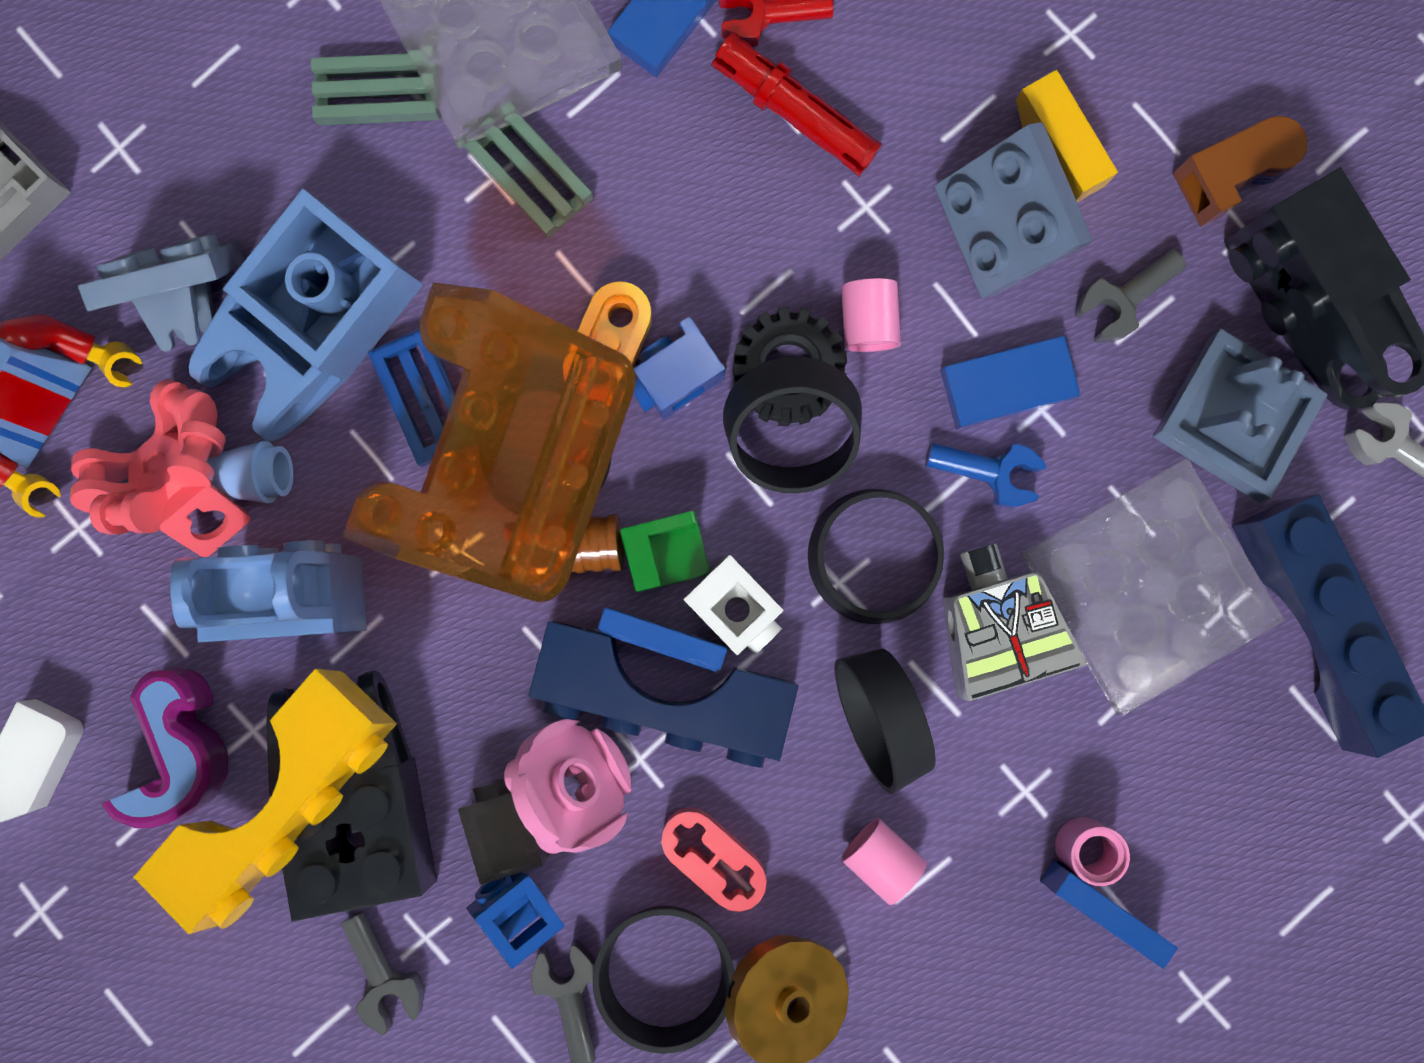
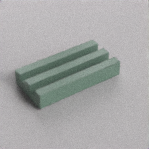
M434 52L311 58V71L315 75V82H311L312 95L315 98V106H312V118L318 126L440 120L438 60ZM425 75V77L330 81L332 78ZM425 94V101L331 105L330 98L367 96L371 98L389 97L390 95Z
M508 103L500 111V118L494 123L492 120H489L482 127V134L476 139L471 136L463 145L472 158L537 228L550 239L594 198L587 186ZM510 129L521 138L574 195L569 202L559 194L505 136ZM493 144L502 151L554 207L557 212L550 219L487 152Z

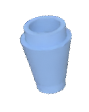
M260 441L224 451L219 456L208 458L207 463L214 469L215 475L212 485L229 498L272 503L277 497L288 495L292 488L293 465L288 451L282 446H273L268 441Z

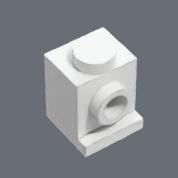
M731 555L683 599L736 655L746 647L754 655L757 654L782 629L774 620L784 610ZM739 597L747 602L749 614L743 621L733 622L727 618L725 605L731 598Z

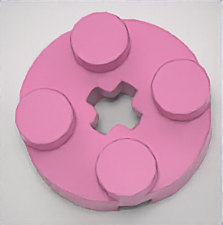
M571 719L554 722L531 734L521 744L516 758L507 764L504 771V780L507 788L511 791L519 818L527 830L535 837L539 847L551 854H557L562 851L578 853L607 843L621 831L629 813L622 814L624 808V795L631 792V776L620 749L607 734L598 728L588 731L582 726L575 725L580 721ZM564 775L567 778L576 776L579 780L580 787L575 791L578 801L574 800L567 793L564 786Z

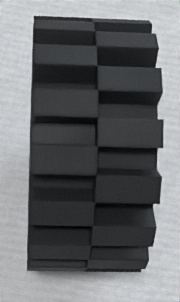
M789 307L778 308L776 314L770 316L767 311L758 316L757 322L753 326L749 324L742 332L740 342L736 345L733 361L734 385L748 371L765 363L769 353L782 345L798 346L806 351L810 358L824 361L846 375L847 354L846 351L842 352L840 346L843 340L838 331L832 333L829 330L830 322L824 317L820 316L819 320H816L809 316L811 310L800 308L799 313L789 312ZM789 393L770 398L756 406L753 410L759 414V419L767 423L769 420L779 422L778 426L789 427L790 423L799 422V425L810 422L817 415L820 417L833 402L813 394Z

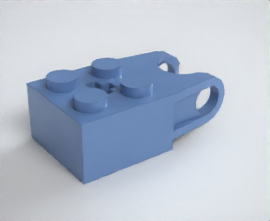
M302 188L224 286L223 290L227 293V296L193 351L188 367L189 374L200 385L212 388L239 373L248 364L260 361L266 374V387L258 403L252 425L253 430L263 439L275 441L286 436L301 425L349 379L368 355V352L373 349L424 284L333 209Z
M323 540L285 542L283 543L284 551L280 552L279 548H259V545H237L218 547L217 557L176 559L173 562L170 577L173 616L178 627L197 628L198 642L367 631L362 556L342 554V544H325Z

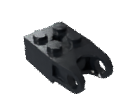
M1341 167L1274 205L1224 241L1230 251L1229 261L1234 272L1241 280L1251 285L1261 301V311L1266 324L1274 333L1283 337L1318 388L1328 394L1326 398L1333 405L1345 410H1358L1374 404L1383 395L1387 397H1401L1418 391L1424 385V333L1400 289V286L1411 279ZM1390 346L1404 349L1412 359L1413 370L1405 382H1396L1388 376L1387 364L1383 353ZM1345 364L1349 365L1360 376L1362 381L1368 385L1367 391L1361 397L1348 394L1341 386L1340 372Z
M376 670L360 675L357 686L397 724L383 739L388 744L383 755L363 773L357 774L355 772L339 790L343 798L337 808L317 825L309 823L296 837L297 839L294 843L298 846V851L289 863L282 868L292 922L420 897L437 882L415 757H411L388 686L384 678ZM282 688L274 690L268 700L266 728L270 797L276 787L280 771V749L270 720L295 692L294 689ZM350 824L352 833L361 831L365 839V843L358 848L350 844L347 839L346 830L349 829Z

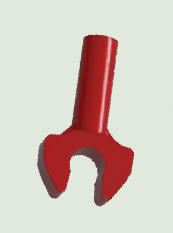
M719 0L718 2L720 8L734 9L745 7L751 12V16L747 19H734L722 22L721 37L726 40L730 34L735 32L752 47L759 45L761 33L770 24L833 18V0Z

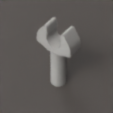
M1374 403L1362 408V412L1369 419L1381 425L1383 437L1381 441H1378L1371 434L1361 429L1345 433L1344 438L1353 456L1366 466L1381 463L1387 458H1394L1424 478V447L1411 439L1409 435L1412 412L1400 404Z

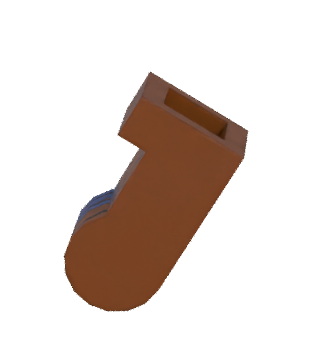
M1285 116L1271 117L1192 155L1172 174L1199 226L1202 227L1222 217L1242 202L1237 190L1251 183L1258 185L1273 183L1301 162L1307 152L1308 139L1305 130L1297 121Z

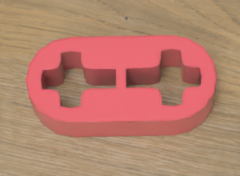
M686 807L677 810L669 816L663 827L661 843L664 854L672 864L715 902L729 911L741 912L749 910L761 901L766 891L767 880L763 864L752 851L710 814L700 808ZM696 823H699L704 827L701 840L713 853L706 858L694 847L687 848L684 853L676 848L679 835L674 829L680 824L690 829ZM720 859L735 871H739L744 865L752 869L748 876L752 886L749 892L746 893L744 890L737 888L729 894L724 890L727 884L726 876L715 866Z

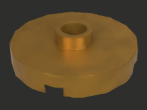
M777 935L756 945L738 963L731 978L735 984L731 990V997L726 996L724 1011L730 1035L754 1061L759 1063H807L818 1057L831 1044L846 1017L849 988L844 968L830 950L809 938H797L794 935ZM797 998L795 1005L787 1012L790 1002Z

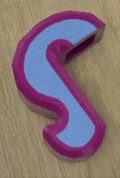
M184 668L156 670L144 675L135 685L130 700L161 779L102 803L101 805L114 821L133 828H154L191 815L215 799L228 776V751L220 735L195 716L196 710L212 706L214 699L207 681L197 672Z

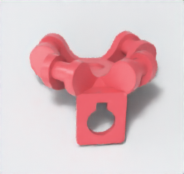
M165 379L159 382L150 394V405L155 416L154 434L137 450L131 453H114L90 448L73 454L71 471L78 478V481L70 489V500L75 508L89 513L90 521L98 532L116 535L129 531L141 534L160 530L199 556L209 557L218 547H221L247 525L251 519L246 510L212 485L215 474L214 469L207 463L208 458L219 456L226 442L225 435L216 428L218 412L215 402L204 392L197 389H188L186 385L176 380ZM128 479V483H117ZM198 508L202 512L211 510L223 512L225 518L219 528L213 532L196 534L191 532L192 521L188 515Z

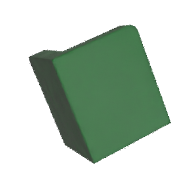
M695 510L620 529L636 592L640 593L698 578L709 573L710 569Z

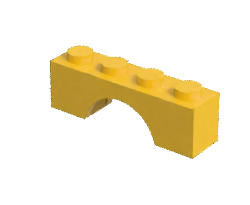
M314 669L270 720L280 749L279 777L268 803L253 819L238 828L229 827L213 820L180 824L133 876L188 935L216 926L225 929L237 921L253 903L254 898L249 893L264 876H273L294 857L298 851V846L294 842L309 823L317 825L327 818L340 804L343 795L339 790L355 772L360 774L369 769L385 752L388 744L383 739L397 723L342 671Z

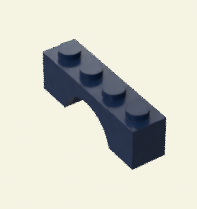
M1314 494L1285 500L1232 525L1258 581L1270 588L1287 605L1298 620L1312 646L1320 673V684L1315 692V696L1341 749L1379 758L1423 737L1424 704L1320 495Z
M548 621L528 697L544 701L541 711L550 715L578 720L580 711L605 716L603 727L609 730L640 736L642 726L667 732L664 741L666 744L701 752L703 743L706 742L728 748L726 758L731 761L763 768L765 758L776 761L781 759L799 685L789 680L734 667L723 683L700 698L679 702L662 700L641 690L628 677L619 660L615 638L586 628L558 621Z

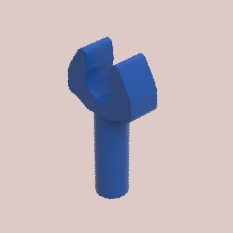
M931 443L925 463L927 467L987 482L994 494V504L1004 508L1019 507L1037 501L1039 498L1038 494L1026 489H1018L1011 484L1009 476L1014 467L1031 472H1040L1047 467L1046 463L1035 451L1020 444L1011 445L1006 449L1005 454L993 459Z

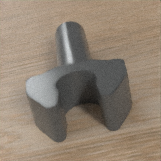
M1170 249L1122 286H1114L1103 278L1099 279L1083 292L1077 305L1075 316L1080 318L1098 305H1106L1111 308L1114 319L1111 324L1103 328L1095 336L1094 341L1096 343H1105L1123 339L1139 327V322L1135 315L1136 306L1186 268L1184 258L1178 251Z
M364 911L341 922L340 924L368 980L365 996L356 1005V1011L362 1022L381 1035H385L389 1031L393 1021L389 1010L384 1004V996L388 994L398 996L409 1018L415 1020L422 1011L424 1000V985L418 972L406 974L391 969Z
M574 940L570 946V960L574 973L568 977H559L552 970V960L548 949L543 947L537 956L531 974L533 993L535 995L550 996L558 1003L571 1063H593L596 1060L582 993L586 985L593 982L595 959L578 940Z

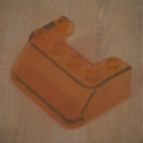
M433 282L420 318L419 329L422 342L431 354L463 368L464 371L422 490L419 492L388 481L369 485L355 500L342 537L397 560L536 602L551 600L564 589L571 575L634 393L635 372L633 366L624 354L492 289Z

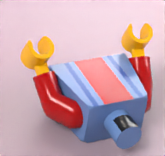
M45 314L8 319L0 323V488L4 485L12 490L14 502L34 517H45L46 515L28 502L30 493L34 489L45 487L60 498V491L45 477L38 474L22 475L16 471L18 465L26 468L30 466L92 369L84 363L85 360L96 363L110 383L123 388L129 387L133 383L124 374L111 370L114 362L120 358H129L138 364H142L141 359L127 344L115 341L101 346L94 343L96 336Z

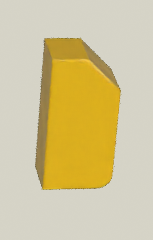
M1058 70L1051 72L1021 90L1016 103L1022 128L1028 124H1044L1076 202L1105 187L1118 173V170Z

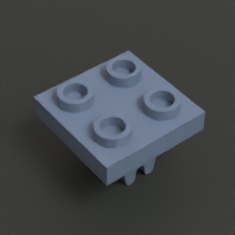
M1043 123L1026 125L934 186L981 299L999 294L1093 242Z
M216 233L183 240L178 242L177 245L160 249L163 257L158 259L155 248L116 257L115 260L95 265L99 277L77 286L87 311L132 301L162 351L167 352L175 347L173 331L187 345H194L200 340L199 327L204 333L214 317L210 281L217 280L236 270L246 260L239 239L219 244Z
M1220 328L1209 336L1152 437L1260 503L1273 496L1328 394L1304 380L1305 375L1295 370L1289 371L1281 366L1282 361L1279 358H1268Z

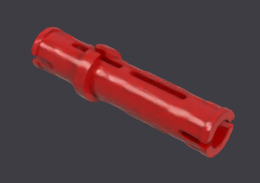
M733 32L717 51L716 58L712 61L711 66L732 79L754 97V105L762 111L769 108L775 114L781 116L793 125L795 129L841 161L843 165L853 171L858 177L863 174L877 155L876 152L881 149L883 143L861 130L851 120L792 77V69L783 62L776 65L752 48L737 33Z

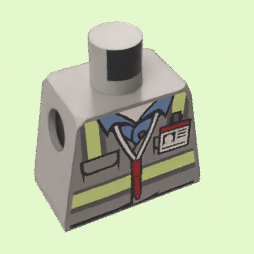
M997 543L960 554L971 589L943 598L954 688L957 698L972 701L1086 666L1084 657L1038 571L1026 572L1008 578Z

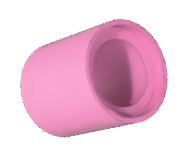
M873 278L843 284L841 291L845 350L852 352H876L901 346L897 281Z
M1086 817L1074 818L1065 823L1056 836L1055 850L1059 861L1064 867L1091 885H1111L1120 880L1128 869L1130 852L1126 841L1119 833L1094 819ZM1100 836L1104 846L1100 859L1094 864L1083 866L1079 858L1082 844L1090 837Z
M880 818L874 819L865 826L848 845L841 857V861L888 905H893L902 899L918 882L927 867V862Z

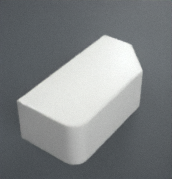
M37 699L16 702L0 734V823L48 806L83 735L84 727L80 720Z

